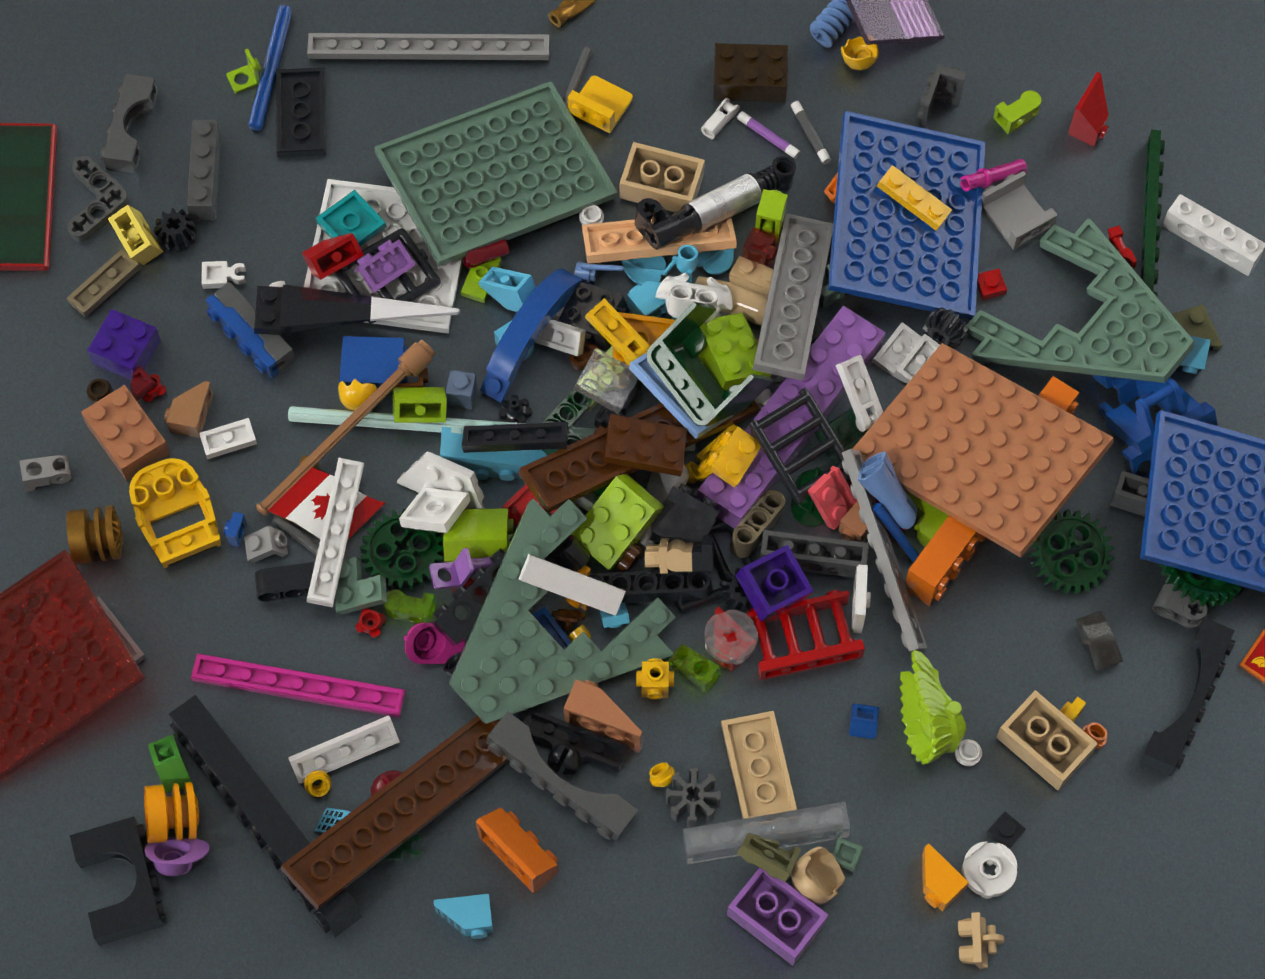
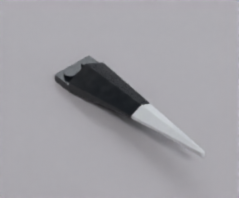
M284 284L283 287L257 286L254 334L283 335L368 321L460 314V309Z

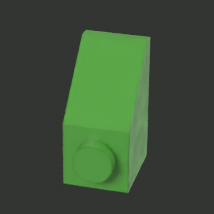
M173 734L148 744L154 766L166 793L172 791L174 783H178L179 790L184 789L185 782H192Z

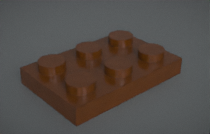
M610 414L604 463L681 477L687 428Z

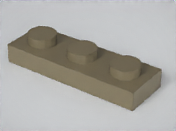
M121 249L67 297V301L86 318L140 269V266Z

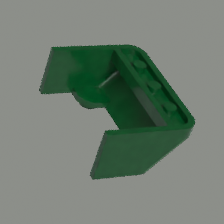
M694 301L649 347L647 361L693 422L701 426H710L746 409L773 380L770 377L750 374L740 385H734L724 392L697 357L706 346V336L699 327L716 311V308Z

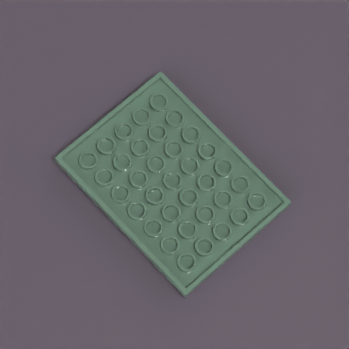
M552 81L374 147L378 160L438 267L466 257L468 251L503 239L505 241L582 212L583 209L591 205L597 206L613 200L618 195L616 188Z

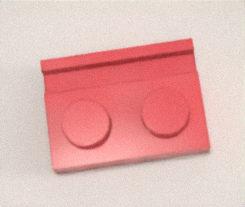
M832 466L830 468L831 471L819 478L810 487L808 493L827 527L835 530L857 499L853 497L841 470Z

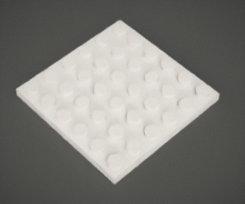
M327 179L320 214L355 189L386 222V228L360 246L361 250L398 229H405L419 249L423 248L428 255L427 261L441 279L439 286L411 302L454 308L463 258L438 267L395 188ZM318 224L313 246L323 240L331 239ZM409 253L416 265L407 270L406 274L417 287L429 279ZM358 264L345 271L361 295L381 298L377 291L372 293L360 273L355 272L354 269L359 266ZM308 267L304 287L346 292L334 273L320 280L312 275ZM398 278L385 285L394 299L407 292ZM452 315L378 320L372 324L449 334Z

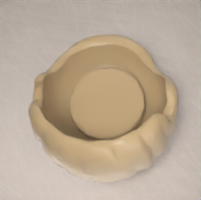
M821 846L815 847L799 857L791 871L794 889L815 905H821L830 901L838 894L837 889L845 881V876L833 854Z

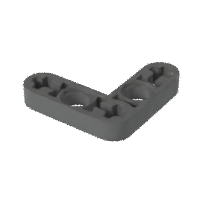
M79 156L72 163L74 175L97 198L68 222L67 229L72 240L84 242L109 222V217L128 205L129 199L126 190L93 159L88 156ZM80 167H88L91 175L89 176L84 169L80 170ZM98 179H105L107 181L106 185L101 188L95 187L94 183ZM112 197H121V200H113ZM97 209L105 211L101 218H93L91 215ZM76 227L84 228V231H82V232H80L79 230L75 231V228H76Z

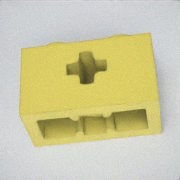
M126 205L108 218L128 255L134 261L145 265L164 252L140 211L130 205Z

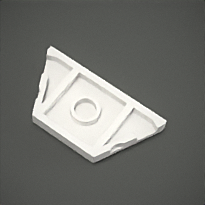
M428 451L421 456L419 461L413 463L406 472H403L397 480L398 484L418 493L423 487L468 492L471 501L465 509H485L482 503L484 495L478 486L475 472Z

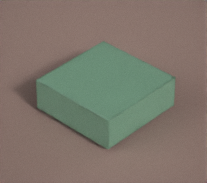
M838 837L832 854L842 870L853 874L864 847Z

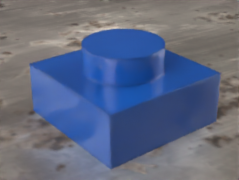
M233 512L231 520L228 519L225 523L224 535H226L228 544L231 546L239 547L247 526L244 514Z

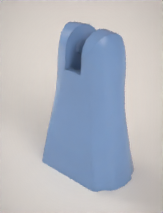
M884 451L871 456L861 464L858 482L886 508L899 527L910 529L916 520L918 510L916 504L901 486L887 452Z

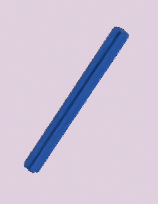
M280 5L278 8L249 120V128L253 131H261L276 77V69H278L292 15L291 7L288 5Z

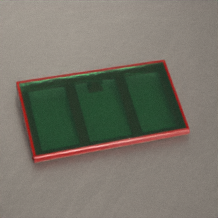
M0 123V270L2 271L49 270L57 143L56 124Z

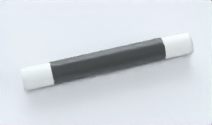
M799 101L793 102L791 108L824 165L828 164L831 158Z

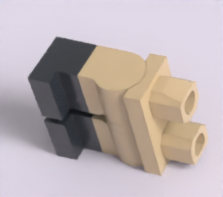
M703 535L702 542L685 543L680 539L669 542V538H661L660 544H647L645 567H660V574L668 573V570L675 572L713 571L714 535Z

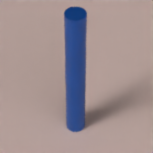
M881 503L875 504L872 508L914 563L920 555L884 506Z

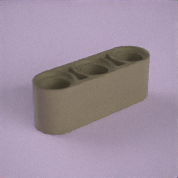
M777 490L765 492L736 526L730 542V551L734 556L745 558L751 555L761 543L763 531H770L779 521L785 505V497L781 492Z

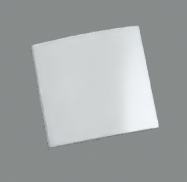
M902 322L874 357L872 363L893 377L908 384L940 344L926 334L920 336Z

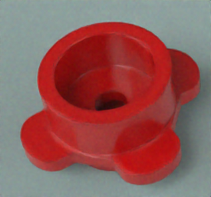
M157 374L149 375L155 381L157 387L142 397L145 402H151L154 397L158 395L163 396L166 393V387L160 383V376Z
M364 609L361 612L359 623L356 624V630L358 633L365 632L370 634L371 637L376 638L381 634L380 628L386 622V617L383 613L378 614L374 610Z

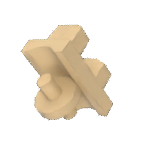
M980 912L971 913L972 918L958 921L959 936L961 938L972 937L973 945L960 946L959 959L965 964H976L980 969L988 968L987 945L989 954H997L996 945L1004 943V936L996 934L995 925L987 926V934L986 918L981 917Z

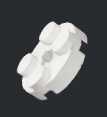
M980 842L971 847L966 853L961 872L963 877L969 882L967 886L974 893L981 895L983 898L990 899L1001 896L1011 889L1017 877L1018 866L1014 854L1005 845ZM985 863L989 866L994 864L996 866L994 870L995 875L985 874V867L983 865Z

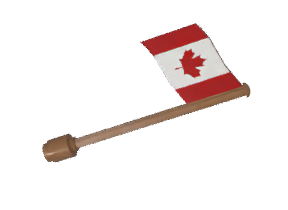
M420 340L418 343L414 342L397 359L400 363L397 366L398 369L260 504L257 503L256 508L258 512L262 515H268L267 512L289 520L318 539H321L334 476L313 467L405 377L410 375L416 377L433 361L434 350L423 340ZM358 491L348 540L386 502L375 500Z

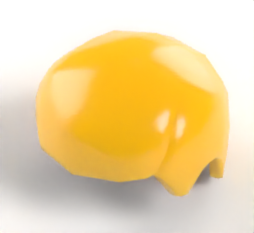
M859 36L854 39H848L844 47L841 46L845 64L854 70L862 71L870 68L879 56V48L876 42L869 37Z
M356 379L349 386H346L344 381H341L338 385L341 403L348 410L353 411L377 390L375 384H361Z

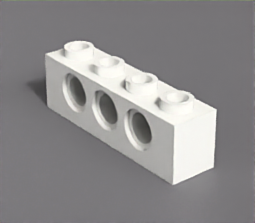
M1181 194L1167 211L1162 227L1246 276L1250 275L1265 250V243Z

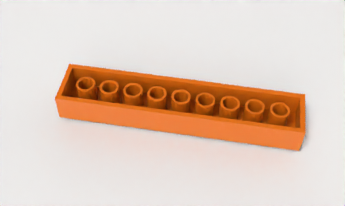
M1054 376L1038 395L1074 416V412L1079 406V403L1076 402L1079 392ZM948 516L909 568L905 581L908 593L929 607L934 600L940 601L947 590L946 586L949 580L954 581L958 577L964 560L968 562L972 558L978 541L983 542L986 537Z

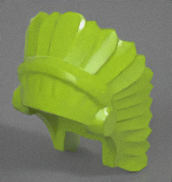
M914 650L911 652V659L915 674H912L910 671L900 672L902 685L899 688L903 694L900 698V701L903 703L900 711L903 714L902 722L906 726L904 733L908 736L906 744L912 748L911 754L916 756L915 760L917 762L921 761L924 765L934 762L945 753H954L966 734L967 727L961 714V704L957 701H952L944 691L939 681V671L933 668L929 659L922 652Z

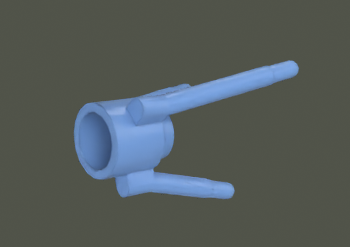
M578 261L574 275L583 279V283L592 285L590 282L596 281L598 270L624 271V267L587 264V262Z

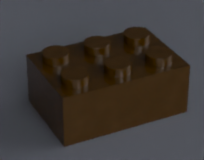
M715 43L713 100L723 101L725 98H729L730 101L786 102L788 45Z

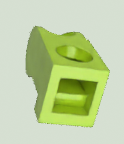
M1028 90L1022 93L1020 99L1008 106L1003 101L996 106L993 118L1009 135L1037 116L1042 101L1041 96L1035 91Z

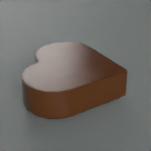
M584 341L583 354L580 356L570 354V365L578 371L586 369L587 366H594L602 357V351L598 346Z
M636 543L633 544L626 551L615 569L619 572H629L642 558L643 549Z

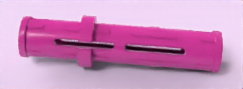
M1018 159L990 169L981 168L973 174L962 176L960 178L962 180L960 185L964 191H970L978 187L986 188L994 182L1004 180L1011 174L1017 175L1022 171L1026 173L1027 165L1023 159Z

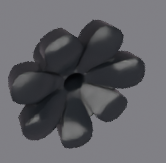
M511 395L510 401L503 400L501 403L502 409L499 411V417L501 419L507 418L506 422L515 423L517 421L518 423H527L525 416L530 417L533 411L528 407L530 403L526 398L519 400L517 395Z

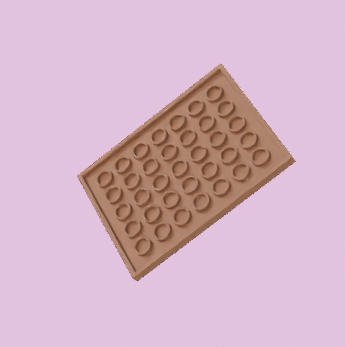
M941 343L853 449L860 451L863 462L875 454L886 451L904 490L1015 555L1022 557L1112 446L1114 439L1107 433Z

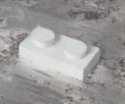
M551 319L539 334L535 343L580 356L583 354L586 330Z
M249 418L199 433L207 459L257 444Z

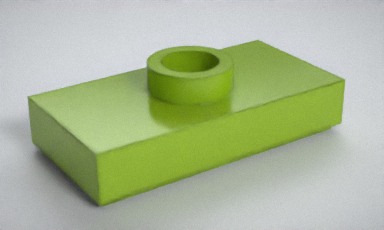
M502 258L470 268L461 290V296L485 303L488 293L479 286L478 282L492 266L499 268Z

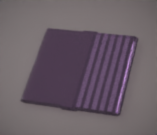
M846 0L866 45L900 44L945 38L928 0Z

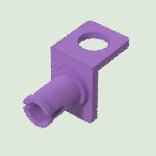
M463 548L454 562L430 564L429 570L434 588L461 587L481 566L486 569L492 561L490 557L471 559L469 549ZM441 569L447 570L451 574V580L448 582L442 581L438 577V571Z

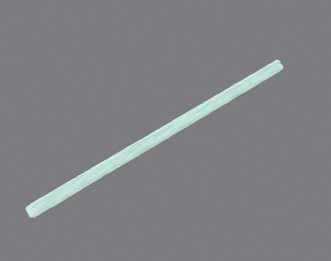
M291 406L288 410V419L291 422L341 425L354 411ZM369 412L356 426L442 432V427L451 428V433L463 434L464 426L526 423L446 418V423H394L393 414ZM571 428L582 439L594 434L596 430L594 428ZM696 443L686 447L685 451H694Z

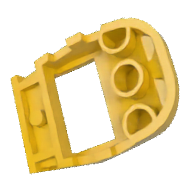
M169 458L144 467L134 475L130 482L129 494L135 511V520L164 568H168L169 564L213 546H221L209 493L200 482L199 476L191 465L181 459ZM200 504L206 518L205 520L161 538H156L151 523Z

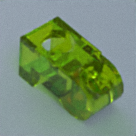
M391 590L386 593L387 603H384V607L389 617L414 624L431 622L436 606L434 594L424 592L421 599L407 596L399 590Z
M683 644L676 649L667 661L673 670L697 685L698 689L706 695L721 677L720 666Z

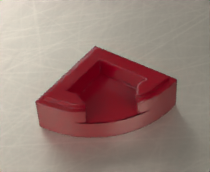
M141 366L136 368L132 375L130 388L133 397L138 401L156 388L157 385Z

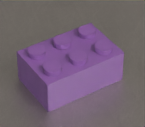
M760 867L731 902L727 911L728 917L792 966L795 965L826 925L829 916L789 884L771 877Z

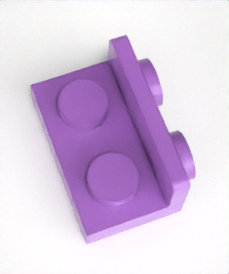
M388 240L377 247L380 251L373 257L368 253L357 261L359 266L354 270L356 273H360L372 293L416 265L400 240L394 243Z

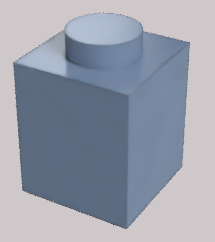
M450 370L446 388L447 406L473 409L477 390L476 374Z

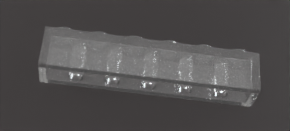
M839 802L683 829L682 839L687 864L740 856L737 852L748 833L761 836L764 839L779 841V848H787L838 839V837L845 838L849 836L851 827L846 803Z

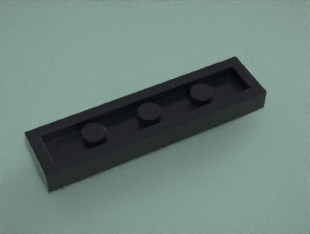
M568 422L464 426L462 439L463 453L567 449Z

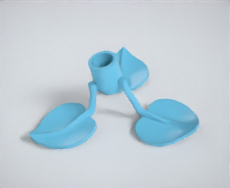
M683 245L679 248L678 255L673 256L667 268L666 261L662 256L628 259L622 261V265L628 277L638 285H642L647 281L660 282L661 275H667L675 264L681 273L686 272L689 275L687 283H692V272L696 269V266H703V269L710 274L727 272L733 264L734 248L698 253L694 246Z

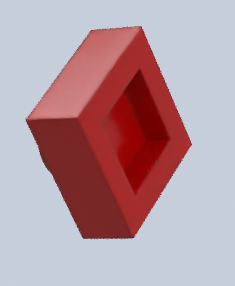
M999 268L978 274L977 287L982 300L1007 293V287Z

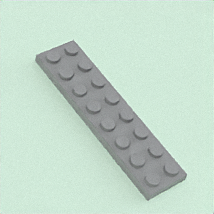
M785 214L752 370L803 381L833 233V223Z

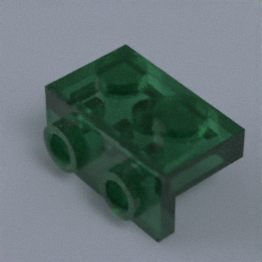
M850 408L829 422L845 451L852 449L868 431L861 432L857 428L853 408ZM820 429L814 432L820 443L826 440ZM833 449L826 452L829 459L837 458Z

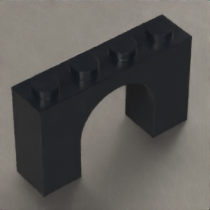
M130 817L70 835L75 861L80 868L119 859L129 862L136 869L137 879L135 887L124 901L88 913L93 937L99 946L164 926L162 917L166 916L163 901L157 900L156 891H159L160 887L156 874L151 876L149 868L154 863L145 855L143 840L147 839V834L143 823L138 824L135 817Z

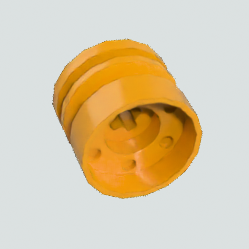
M192 782L184 783V795H180L179 785L174 783L172 796L167 797L163 784L144 786V810L148 844L167 842L169 829H174L177 841H182L183 828L187 829L188 840L196 839L199 824V806Z

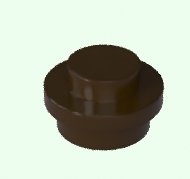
M94 379L87 387V396L94 403L113 392L111 384L104 379Z

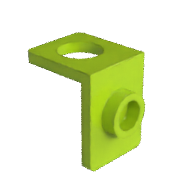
M245 49L248 65L226 74L234 93H239L259 85L260 78L258 72L262 71L257 58L252 57L249 49ZM245 74L249 79L245 84L240 85L235 82L236 76Z

